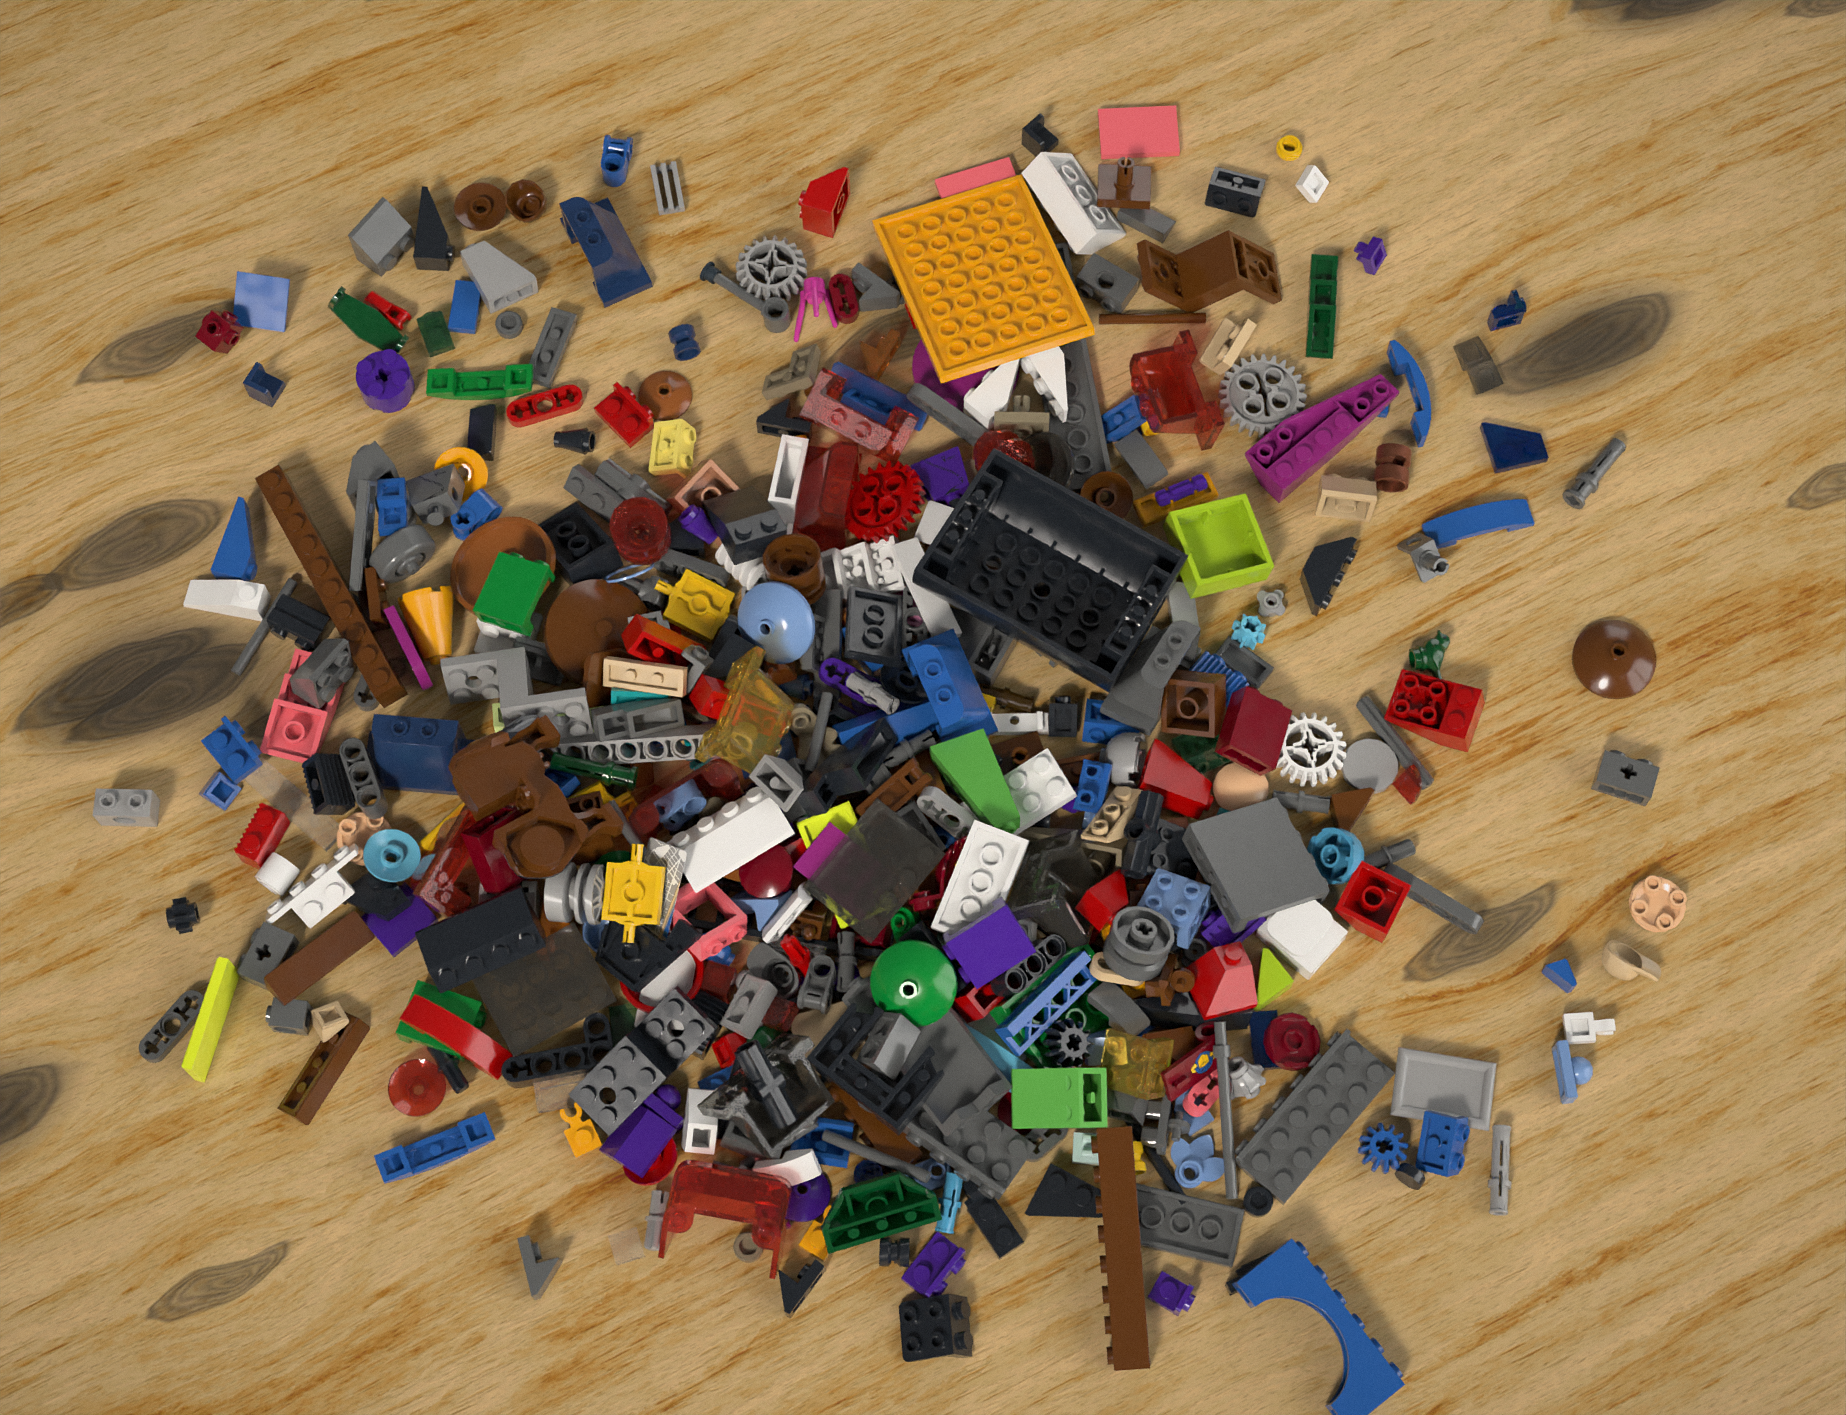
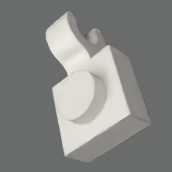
M1593 1012L1568 1013L1562 1016L1565 1040H1568V1044L1595 1043L1596 1034L1613 1035V1031H1616L1614 1019L1594 1020Z

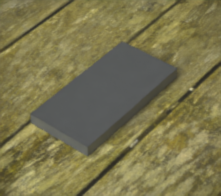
M1136 1183L1138 1210L1143 1212L1139 1218L1141 1247L1228 1268L1233 1267L1245 1209ZM1178 1200L1185 1201L1186 1203L1181 1205Z

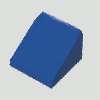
M215 772L199 792V795L223 811H226L242 788L235 785L233 781L221 772Z
M1566 958L1546 965L1541 971L1543 975L1566 993L1572 992L1577 985Z

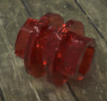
M1009 429L984 432L975 443L972 458L975 460L977 472L993 448L1034 470V461L1036 460L1033 458L1032 448L1029 443L1020 439L1016 433Z

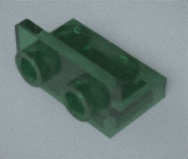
M1182 734L1171 739L1172 747L1177 755L1201 774L1231 762V760L1215 752L1220 734L1215 738Z

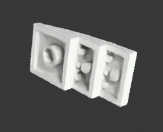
M892 535L887 542L884 539L878 543L874 542L871 544L864 541L842 550L832 548L821 552L826 576L825 590H842V608L846 607L849 586L890 594L904 590L907 584L890 550L893 544L899 543L898 538ZM813 603L810 607L813 614H815V603Z

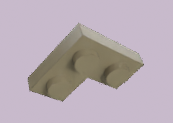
M817 344L793 351L788 369L765 377L762 394L766 400L776 397L781 398L788 393L805 390L814 385L821 350Z

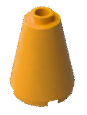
M440 586V592H436L431 587L403 594V598H397L398 605L424 661H430L431 665L441 664L440 659L452 655V588L450 586Z

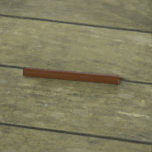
M1206 313L1099 314V325L1206 323Z

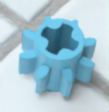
M1243 614L1241 621L1235 620L1232 625L1234 631L1231 639L1240 643L1239 648L1244 646L1254 650L1256 643L1262 644L1266 635L1263 632L1266 624H1261L1258 616H1246Z

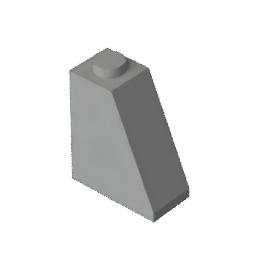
M486 241L470 244L460 251L462 264L472 282L475 283L490 314L538 293L535 275Z

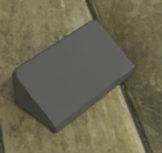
M1120 208L1117 213L1118 221L1161 243H1164L1176 221L1151 208L1150 210Z

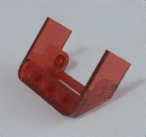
M696 1160L681 1162L674 1173L664 1212L658 1258L664 1259L672 1242L673 1232L684 1233L688 1231L693 1224L695 1214L753 1224V1242L762 1249L773 1251L769 1278L775 1279L783 1257L792 1197L791 1183L786 1178L778 1175Z

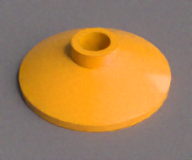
M453 447L443 452L437 459L434 470L454 464L457 471L460 467L467 470L466 476L460 475L465 482L462 501L468 500L475 491L485 488L488 481V468L484 459L476 451L467 447Z

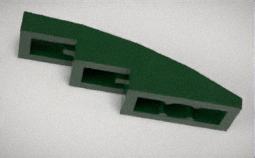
M1311 254L1305 357L1333 359L1338 256Z

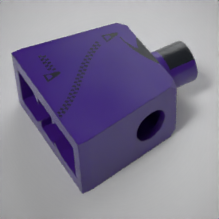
M958 446L910 465L924 483L922 488L926 491L924 497L927 501L931 500L955 508L969 486Z

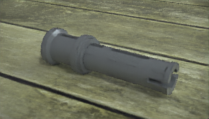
M1612 438L1588 470L1577 475L1574 485L1570 489H1566L1562 494L1564 501L1569 506L1579 510L1585 506V500L1588 496L1598 490V482L1626 450L1625 444L1617 438Z

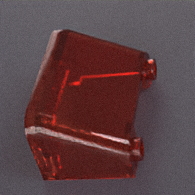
M721 758L694 759L633 797L634 801L622 807L623 814L646 849L649 838L656 839L657 834L663 830L660 824L659 812L653 803L687 781L694 779L700 791L704 789L708 797H723L729 802H733L742 795L738 775L726 760Z

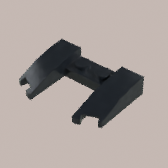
M852 1003L807 1056V1063L830 1083L834 1082L870 1110L880 1122L899 1136L927 1101L945 1073L943 1070L936 1072L930 1059L935 1055V1052L931 1046H928L894 1089L852 1057L882 1017L884 1010L875 1007L873 1015L856 1012L857 1003Z

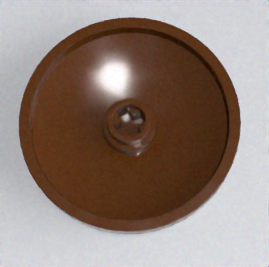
M592 579L578 582L568 587L555 599L545 618L544 642L551 661L565 677L582 686L584 661L589 652L617 648L626 650L621 634L628 626V617L635 616L636 613L639 615L649 613L647 607L631 590L615 582L608 583L606 580Z

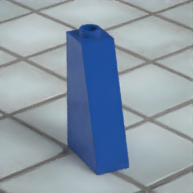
M926 699L917 704L899 702L897 710L894 713L891 712L890 715L879 709L832 725V729L837 731L836 743L843 745L879 718L885 717L898 739L893 746L895 748L900 745V741L904 739L908 741L927 729L933 732L935 726L939 725V722L929 699Z

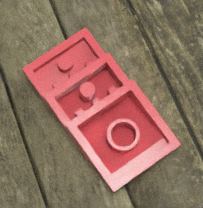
M295 648L288 674L285 673L278 699L274 698L260 751L263 754L303 763L312 755L320 753L345 682L336 690L333 699L330 702H325L320 709L294 694L290 678L312 652Z

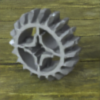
M764 235L762 242L759 243L756 239L752 241L753 247L745 245V253H739V262L736 263V271H738L736 279L740 282L739 285L746 289V292L754 294L757 298L765 299V301L772 297L785 298L787 301H790V293L798 295V287H804V278L807 277V261L803 258V252L797 250L795 242L788 245L786 237L778 241L776 235L773 236L772 240H768ZM777 257H781L787 260L790 264H787V262L779 260ZM774 263L773 271H771V276L769 277L770 269H772V264ZM753 276H756L757 279L764 280L766 284L757 281Z

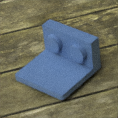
M1158 868L1137 906L1151 908L1161 913L1170 922L1172 928H1175L1174 933L1177 934V946L1188 950L1210 908L1211 886Z

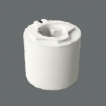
M272 852L254 877L269 891L283 896L300 873V870L279 854Z

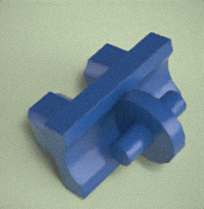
M1084 759L1076 793L1077 797L1073 806L1074 810L1097 814L1105 803L1113 765Z

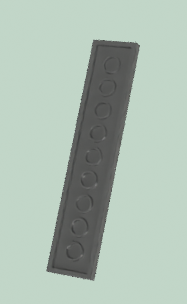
M1067 242L1055 244L1075 286ZM1086 338L1059 346L1064 353L1068 405L1066 422L1062 423L1058 415L1054 416L1048 407V400L1044 394L1041 395L1044 412L1049 413L1048 435L1057 483L1075 493H1080L1084 482L1093 474L1111 471Z

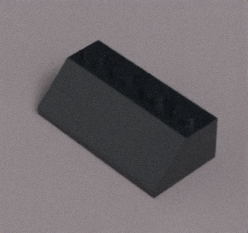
M521 885L415 932L427 970L440 994L546 947L545 931Z

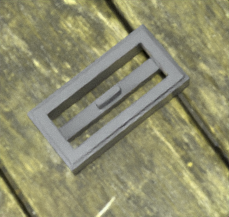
M672 161L670 165L661 163L659 167L650 165L659 216L685 211L676 161ZM667 172H673L679 206L673 205ZM662 173L668 208H663L657 174Z

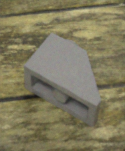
M767 754L763 756L749 776L784 812L789 811L804 790L802 776L784 759Z

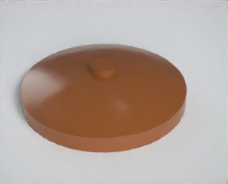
M522 517L498 518L477 528L460 545L451 565L450 583L456 599L467 611L475 615L473 612L474 605L499 551L506 554L515 552L532 562L536 559L544 561L550 565V569L554 574L556 555L553 543L543 529L533 521ZM547 581L541 596L546 591L547 587L550 584V581Z

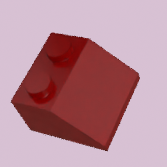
M842 167L812 180L807 190H802L798 205L801 206L799 218L803 221L804 230L830 238L834 237L850 196L849 168Z
M1361 860L1334 910L1355 930L1382 943L1412 885Z

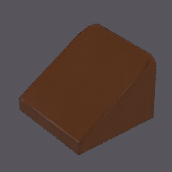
M653 762L629 763V768L633 766L639 768L635 789L654 783Z

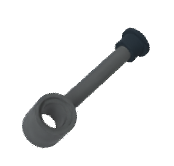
M712 261L704 266L700 273V280H707L712 284L717 283L761 311L765 327L770 332L781 333L788 329L791 319L788 304L784 299L772 297L763 301L755 297L754 294L746 292V289L722 275L721 270L716 268ZM774 313L782 314L779 317H771Z

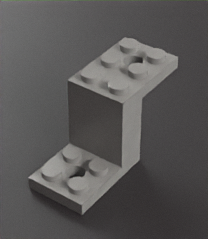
M525 647L440 659L441 670L451 705L500 698V709L505 727L522 715L533 714L538 715L539 718L546 715L561 735L560 739L594 734L585 688L534 695ZM471 676H477V677H478V679H475V680H471V679H468V678L471 677ZM559 713H565V714H566L565 716H561V717H560V716H555L556 714H559Z

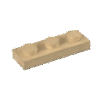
M607 656L604 658L603 686L684 697L687 690V667Z

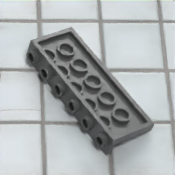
M1348 1028L1342 1034L1337 1031L1327 1043L1330 1049L1324 1055L1318 1053L1308 1065L1311 1071L1305 1077L1300 1074L1290 1086L1293 1092L1287 1099L1282 1095L1271 1108L1275 1113L1268 1120L1263 1117L1253 1129L1256 1135L1250 1142L1244 1139L1235 1150V1153L1238 1155L1235 1158L1236 1166L1261 1187L1267 1189L1282 1205L1287 1202L1395 1074V1072L1350 1036L1351 1031Z
M882 1074L879 1077L893 1089L902 1079L899 1075H897L895 1081H889ZM857 1102L858 1105H859L860 1107H862L864 1110H866L867 1112L872 1113L870 1110H868L866 1107H864L861 1103ZM922 1106L903 1130L907 1134L905 1137L910 1143L917 1147L924 1146L931 1151L930 1156L940 1164L945 1162L955 1169L954 1173L966 1182L971 1180L979 1186L978 1190L990 1199L995 1197L999 1200L1036 1147L1032 1142L985 1109L976 1115L972 1122L945 1137Z

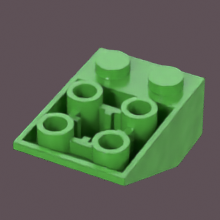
M1106 1068L1011 1069V1085L1013 1086L1011 1088L1012 1129L1108 1127Z

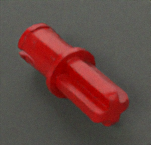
M786 934L780 945L789 956L790 963L797 967L805 978L812 960L811 952L807 947L801 945L795 935L790 936Z

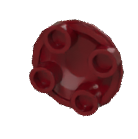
M778 844L739 867L741 885L749 894L757 898L777 896L781 892H786L791 886L793 874L792 859L787 849Z

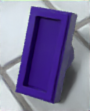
M671 1084L661 1085L640 1105L673 1126L677 1130L675 1134H678L683 1128L684 1119L674 1111L679 1107L682 1098L680 1091Z

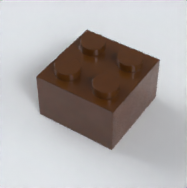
M1176 669L1163 691L1161 732L1215 738L1220 734L1226 714V674Z

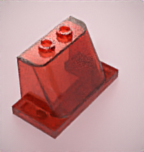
M1188 329L1179 331L1172 346L1134 353L1129 363L1131 387L1133 392L1138 394L1141 414L1143 417H1146L1153 433L1195 434L1201 451L1212 449L1225 423L1216 400L1205 403L1192 368L1198 352Z
M823 367L799 416L885 462L891 461L895 465L899 461L919 417L895 405L885 425L837 401L847 379Z
M840 441L829 448L808 447L792 534L807 535L816 541L821 552L832 548L842 550L846 547L848 529L846 527L845 515L852 481L858 482L862 462V453H859L858 443Z
M466 804L459 815L447 819L441 825L411 878L413 894L445 918L467 909L472 900L453 885L470 857L461 833L477 823Z

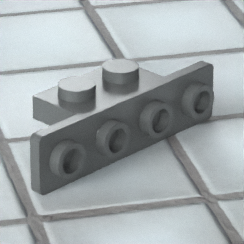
M839 589L824 590L823 596L815 602V614H813L815 620L814 639L808 651L799 658L802 670L814 673V700L822 692L832 693L838 700L841 699V692L822 682L818 675L819 667L826 659H842L843 592ZM831 665L829 668L825 667L828 671V677L832 678L834 675L841 677L840 674L835 672L836 667L834 665Z

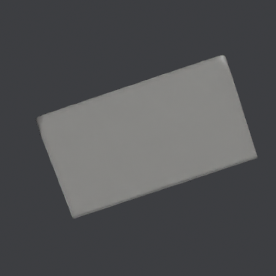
M1175 582L1167 597L1170 624L1175 621H1187L1199 627L1195 598L1190 599L1183 582Z
M747 974L720 1024L745 1038L752 1039L778 990L769 981Z

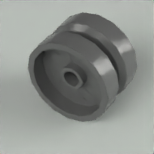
M1141 906L1126 907L1119 911L1113 919L1103 946V957L1107 965L1116 974L1128 980H1151L1158 976L1164 968L1174 943V930L1170 922L1161 913L1151 908Z

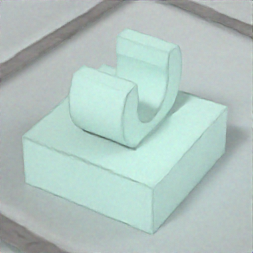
M1074 1132L1073 1164L1099 1165L1098 1153L1092 1154L1091 1136L1097 1134Z

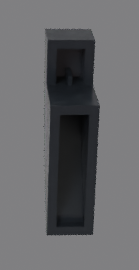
M885 717L879 718L845 742L803 783L804 790L797 799L808 817L827 813L840 795L862 791L867 788L898 740Z

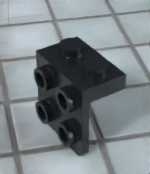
M1159 818L1157 830L1160 832L1161 841L1157 848L1151 851L1146 876L1149 874L1154 875L1156 870L1160 868L1195 881L1198 868L1182 840L1186 828Z
M944 1294L906 1301L899 1305L902 1356L905 1362H916L945 1356L956 1358L972 1357L973 1337L970 1333L969 1323L971 1311L967 1297Z

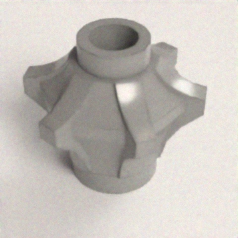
M1239 1056L1228 1060L1231 1100L1241 1096L1247 1099L1256 1097L1260 1093V1086L1266 1083V1079L1261 1076L1264 1068L1259 1064H1250Z

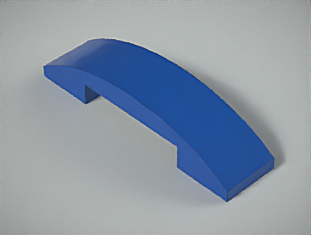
M1392 340L1389 342L1386 353L1394 376L1405 374L1417 410L1412 416L1410 425L1418 448L1423 447L1431 421V401L1427 383L1418 364L1410 353L1396 340Z
M1513 499L1458 510L1422 524L1421 527L1424 535L1434 539L1437 549L1456 545L1457 540L1507 529L1510 532L1534 526L1535 523L1527 500Z
M485 1112L458 1122L456 1127L408 1146L402 1147L400 1145L374 1155L384 1184L432 1170L493 1142L495 1136Z

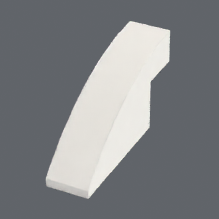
M782 434L768 502L778 511L787 528V534H793L809 439Z

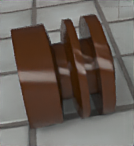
M797 533L786 534L774 539L766 547L763 554V565L767 582L776 581L792 586L804 596L809 605L815 603L823 596L826 589V576L821 551L815 540L807 535Z

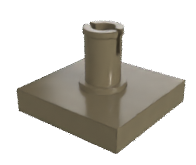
M1021 395L1013 397V412L995 411L994 435L998 437L1001 442L1000 444L1048 445L1049 413L1030 412V397L1023 395V406H1021Z

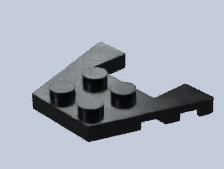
M678 919L665 942L644 925H640L635 928V943L622 942L624 925L616 921H609V924L604 926L594 960L634 992H640L697 942L703 934L687 921Z

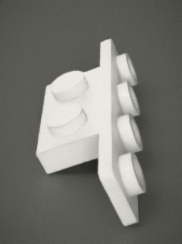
M355 843L350 847L345 845L333 855L335 859L329 864L322 863L312 871V877L305 883L302 881L298 882L289 890V896L282 901L277 899L267 908L268 913L266 914L265 921L268 924H272L292 908L311 929L355 893V889L338 870L358 855V846Z

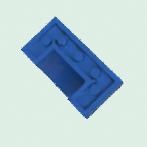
M954 628L902 649V654L912 677L919 676L939 722V725L935 726V730L941 743L983 728L986 736L998 732V728Z

